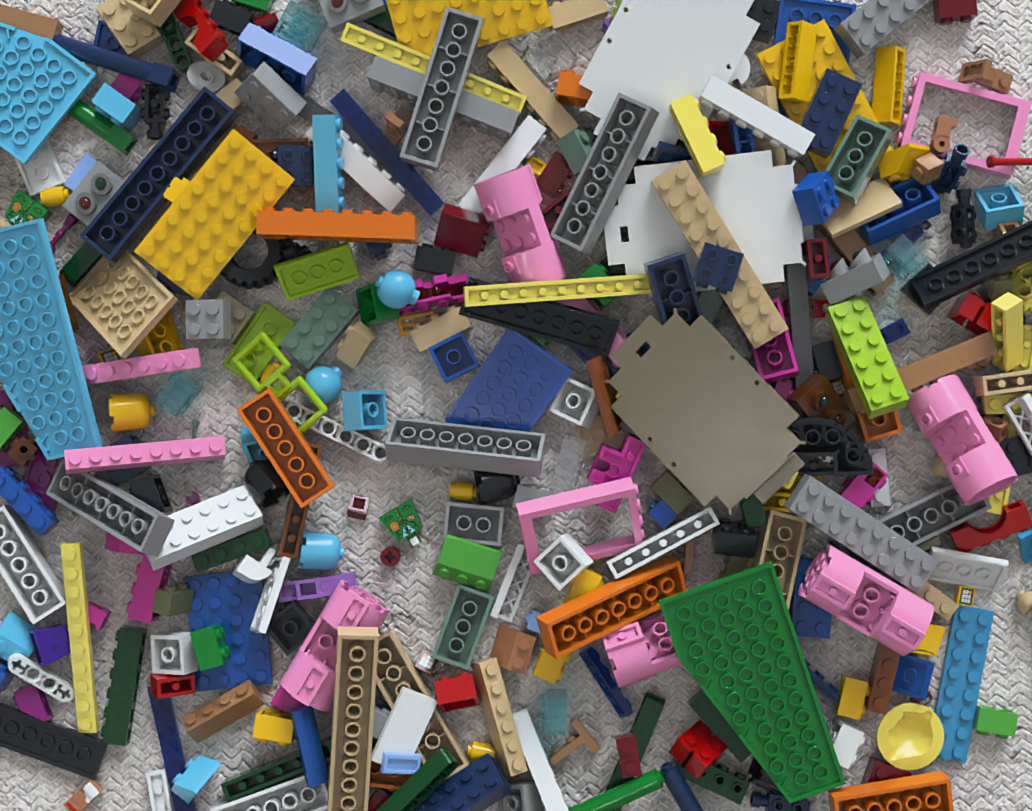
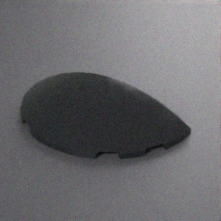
M815 417L795 420L788 427L800 441H806V444H800L792 451L805 463L798 470L797 476H803L804 474L810 476L874 475L873 463L868 450L861 442V439L849 428L833 420Z

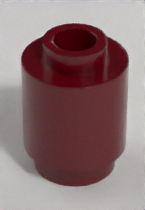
M269 12L254 18V23H252L261 26L269 33L275 32L277 28L281 27L275 12L272 14Z

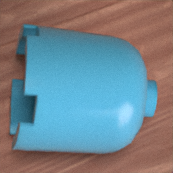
M303 530L299 569H334L338 565L339 559H343L344 548H341L339 538L333 534Z

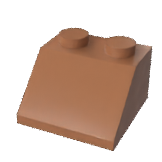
M499 624L490 657H496L500 667L526 675L536 635Z

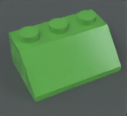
M446 534L435 558L432 575L487 592L493 581L502 551Z

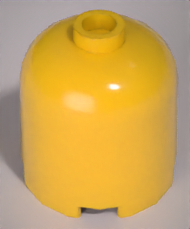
M110 394L109 416L113 417V424H111L112 432L139 430L149 426L151 416H155V405L150 404V400L145 394Z

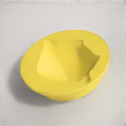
M903 703L893 707L883 716L878 725L876 740L880 753L891 765L903 770H917L929 765L939 755L944 743V729L939 717L930 708L918 703Z

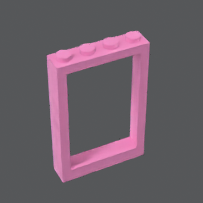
M922 72L912 78L910 84L912 93L911 96L908 95L905 106L908 108L906 114L902 116V130L898 132L895 143H898L897 148L908 143L930 147V145L911 141L925 83L1016 107L1017 111L1004 158H1017L1032 102ZM947 151L944 152V153H942V154H940V155H939V154H934V155H935L936 157H938L939 159H940V158H944L945 155H946V153H947ZM967 156L965 163L968 169L1005 179L1013 175L1015 166L988 168L986 160Z
M631 477L516 503L530 574L542 573L540 568L533 562L539 556L532 521L534 518L628 496L633 535L581 548L592 560L618 555L645 540L644 531L640 528L643 525L642 516L638 513L641 510L639 499H636V496L639 495L637 484H633Z

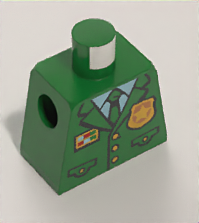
M18 189L5 214V218L12 222L11 225L44 218V222H46L53 213L28 194Z
M412 498L379 517L380 521L397 541L407 538L411 547L421 542L416 531L423 526Z

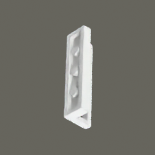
M1028 393L1019 395L1002 407L1032 457V397ZM1017 402L1021 408L1020 415L1013 414L1010 409ZM1023 420L1029 421L1031 425L1029 432H1025L1021 428Z
M519 542L490 613L492 617H498L511 623L531 575L530 570L528 569L527 571L526 569L528 564H524L521 557L525 549L524 544ZM524 567L526 576L524 579L517 581L514 575L515 571ZM523 582L522 587L520 589L519 583ZM517 585L519 594L517 597L510 599L507 593L508 589ZM510 603L512 608L510 617L499 613L502 605Z

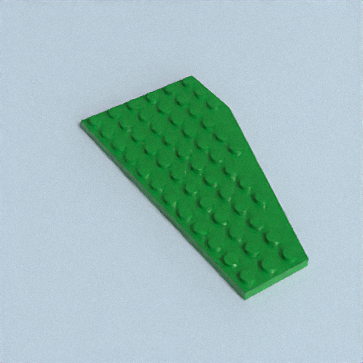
M771 561L658 600L678 659L789 803L846 784Z

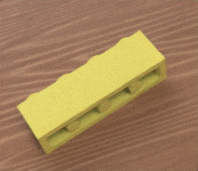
M689 94L671 102L668 110L700 177L703 178L722 170L726 158L716 145L717 139L715 135L711 134L708 129L709 123L707 118L702 116L700 112L699 101L694 99L692 94Z
M1007 292L991 302L992 338L999 352L993 355L992 364L1005 372L1024 362L1023 300Z

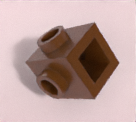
M22 436L21 439L16 437L9 445L12 449L7 454L21 466H24L27 461L31 463L38 456L36 452L38 448L35 447L37 442L30 436L27 438ZM26 446L28 451L24 454L21 453V447Z

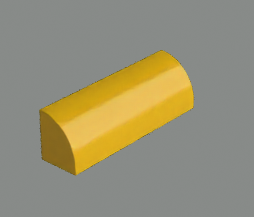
M803 20L787 22L778 96L780 100L808 103L817 26Z
M896 45L876 48L872 111L879 124L883 126L901 125L906 49Z

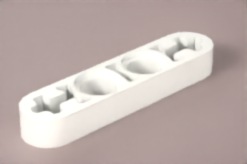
M15 653L8 658V668L15 675L61 702H69L73 699L74 689L70 683L22 654ZM20 660V664L25 667L24 671L19 665L14 667L13 661L17 662ZM37 669L39 673L36 677H29L27 675L28 671ZM46 679H53L55 683L51 687L44 686V681ZM68 689L69 694L62 696L61 690L66 691Z

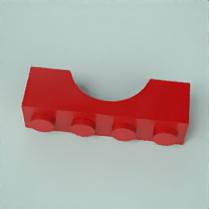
M181 0L172 12L179 21L189 28L198 25L197 35L193 43L200 54L214 62L229 47L225 41L226 36L217 29L218 24L209 17L210 13L208 10L201 6L203 4L201 0Z
M1020 499L1002 506L1000 518L989 527L978 528L964 521L948 529L956 550L967 553L975 547L986 546L994 540L1006 539L1013 533L1025 531L1032 527V521L1026 505Z

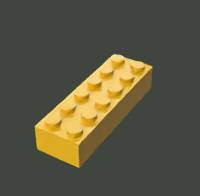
M587 568L570 584L562 604L602 586L604 583L602 575ZM542 646L532 669L533 675L554 684L556 680L559 681L564 671L562 665L564 662L568 663L572 652L555 659L546 653L544 646Z

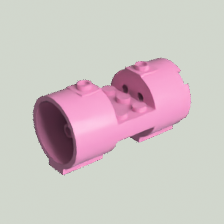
M530 164L473 184L486 222L493 220L494 228L498 234L501 248L505 254L500 258L508 283L561 280L567 277L568 270L557 239L550 238L539 206L543 199Z
M953 374L937 380V383L928 387L924 386L909 398L907 408L924 437L930 439L946 468L944 471L964 505L967 506L980 502L1018 481L1016 471L999 443L993 438L958 375Z
M827 544L826 550L821 549L809 565L805 573V584L801 583L798 595L901 656L908 655L912 650L915 651L926 636V631L934 612V607L929 602L830 544Z
M340 580L280 680L281 686L293 698L308 707L311 706L323 712H330L333 708L337 626L378 627L379 631L391 611L388 606H381L382 601L356 585L349 587V583L345 580Z
M662 612L636 620L601 637L618 688L656 676V673L682 665V662L676 655Z

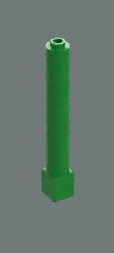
M81 99L68 112L70 116L126 156L138 141Z
M653 769L568 808V810L612 811L662 788L665 779L661 771Z

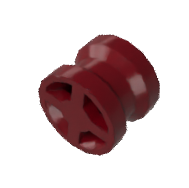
M387 547L381 552L380 556L382 563L388 567L396 565L401 557L399 550L395 547Z

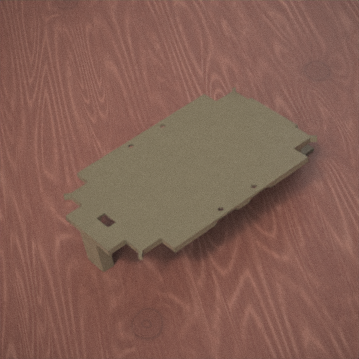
M674 308V314L663 326L652 315H649L610 355L621 367L610 380H604V383H610L621 395L611 408L704 507L717 496L729 508V514L732 515L733 507L744 497L747 499L753 494L764 504L805 465L795 452L792 451L798 445L806 444V441H800L788 428L800 415L738 354L731 344L702 315L690 326L678 315V308ZM647 342L651 348L640 357L637 351ZM731 355H734V360L730 359ZM756 380L759 381V385H755ZM672 462L676 463L675 467L672 466Z

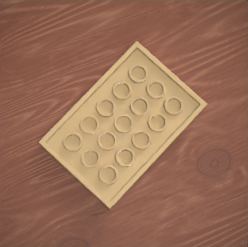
M128 249L116 263L102 256L69 293L72 304L124 359L129 356L178 300Z

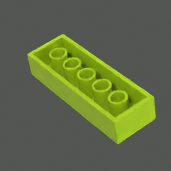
M865 295L829 306L825 317L868 419L905 408L909 401L908 394Z

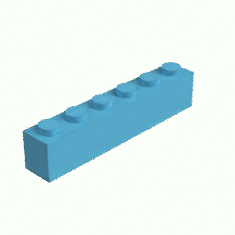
M312 115L316 212H322V209H331L336 213H341L343 208H345V197H342L345 180L341 172L344 169V159L341 158L343 139L340 138L343 121L340 115Z

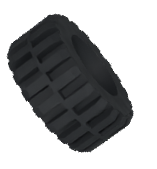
M264 239L268 246V255L259 267L244 269L232 257L220 274L234 285L246 289H260L266 284L269 286L275 278L278 279L274 265L286 261L283 257L284 254L279 249L283 239Z

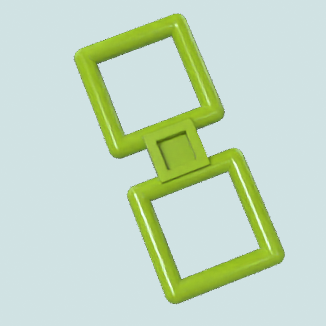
M260 332L232 359V363L258 394L268 388H272L282 402L298 386L301 387L319 409L299 427L302 434L328 412L327 406L301 376L296 377L291 383L285 377L284 373L291 367V363L265 332ZM261 342L267 346L281 363V366L262 384L256 380L241 362Z

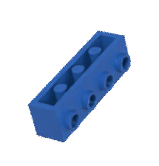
M0 466V495L39 536L46 535L60 522L56 517L57 515L43 504V500L30 490L26 482L16 476L17 473L11 467Z

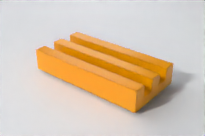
M435 311L400 316L397 319L400 336L410 335V331H412H403V328L412 327L420 322L423 325L430 322L429 320L402 324V320L433 316Z

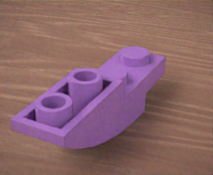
M355 572L283 582L279 592V602L331 596L340 580L347 581L349 587L352 585L357 586Z

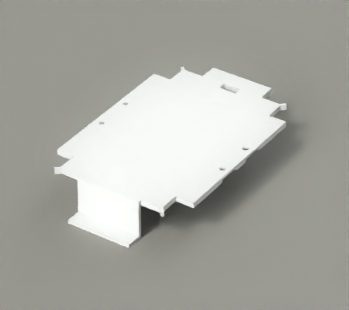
M623 0L579 82L581 86L593 92L586 106L579 109L580 112L586 110L601 118L593 134L598 136L618 93H621L651 106L659 112L638 156L639 159L644 161L651 147L656 148L659 141L675 145L678 139L682 140L668 110L670 103L689 94H692L693 98L698 100L712 75L728 84L760 25L757 21L746 16L754 0ZM628 8V12H624L623 9ZM610 38L612 42L607 43V39ZM730 64L731 69H727L726 66ZM698 100L701 107L700 112L708 120L714 108H706L701 104L702 101Z
M771 150L725 155L726 161L723 169L703 178L700 177L693 160H686L761 284L785 281L783 269L785 264L801 263L806 266V263L802 260L801 243L808 239H814L813 225L803 226L792 193L798 185L794 182L793 165L796 163L795 160L790 165L773 167ZM682 161L634 167L635 184L624 185L618 197V205L614 206L604 226L608 266L625 264L626 275L646 274L643 263L677 252L685 253L693 280L699 259L651 183L652 180ZM628 226L629 242H621L620 227ZM693 281L696 292L716 289V287L709 285L707 289L697 287V282ZM649 293L648 297H653L652 293Z

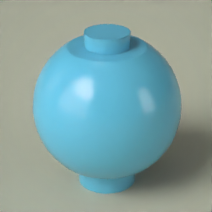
M394 269L387 271L383 276L379 275L375 283L378 298L389 308L399 309L407 304L414 306L420 295V291L415 288L413 278L402 270Z
M319 366L309 371L304 380L324 404H329L335 401L341 393L343 373L336 366L331 368ZM305 393L306 399L309 402H312L311 399Z

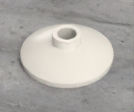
M206 61L195 62L187 70L189 83L199 91L205 86L211 92H216L224 86L225 75Z

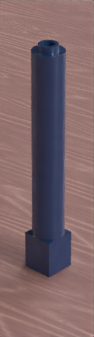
M57 34L53 38L56 44L79 61L151 83L153 86L175 93L182 76L172 67L156 62L152 64L61 34Z
M666 762L662 764L660 771L665 779L664 783L680 810L704 811L676 763Z

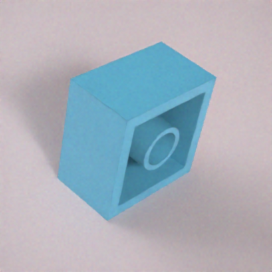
M105 82L91 100L96 105L95 110L123 130L127 128L132 131L141 119V109Z
M385 390L342 392L344 431L388 429Z

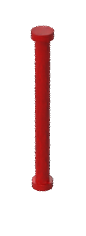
M988 156L986 165L988 168H994L995 166H1032V158H995L994 156Z

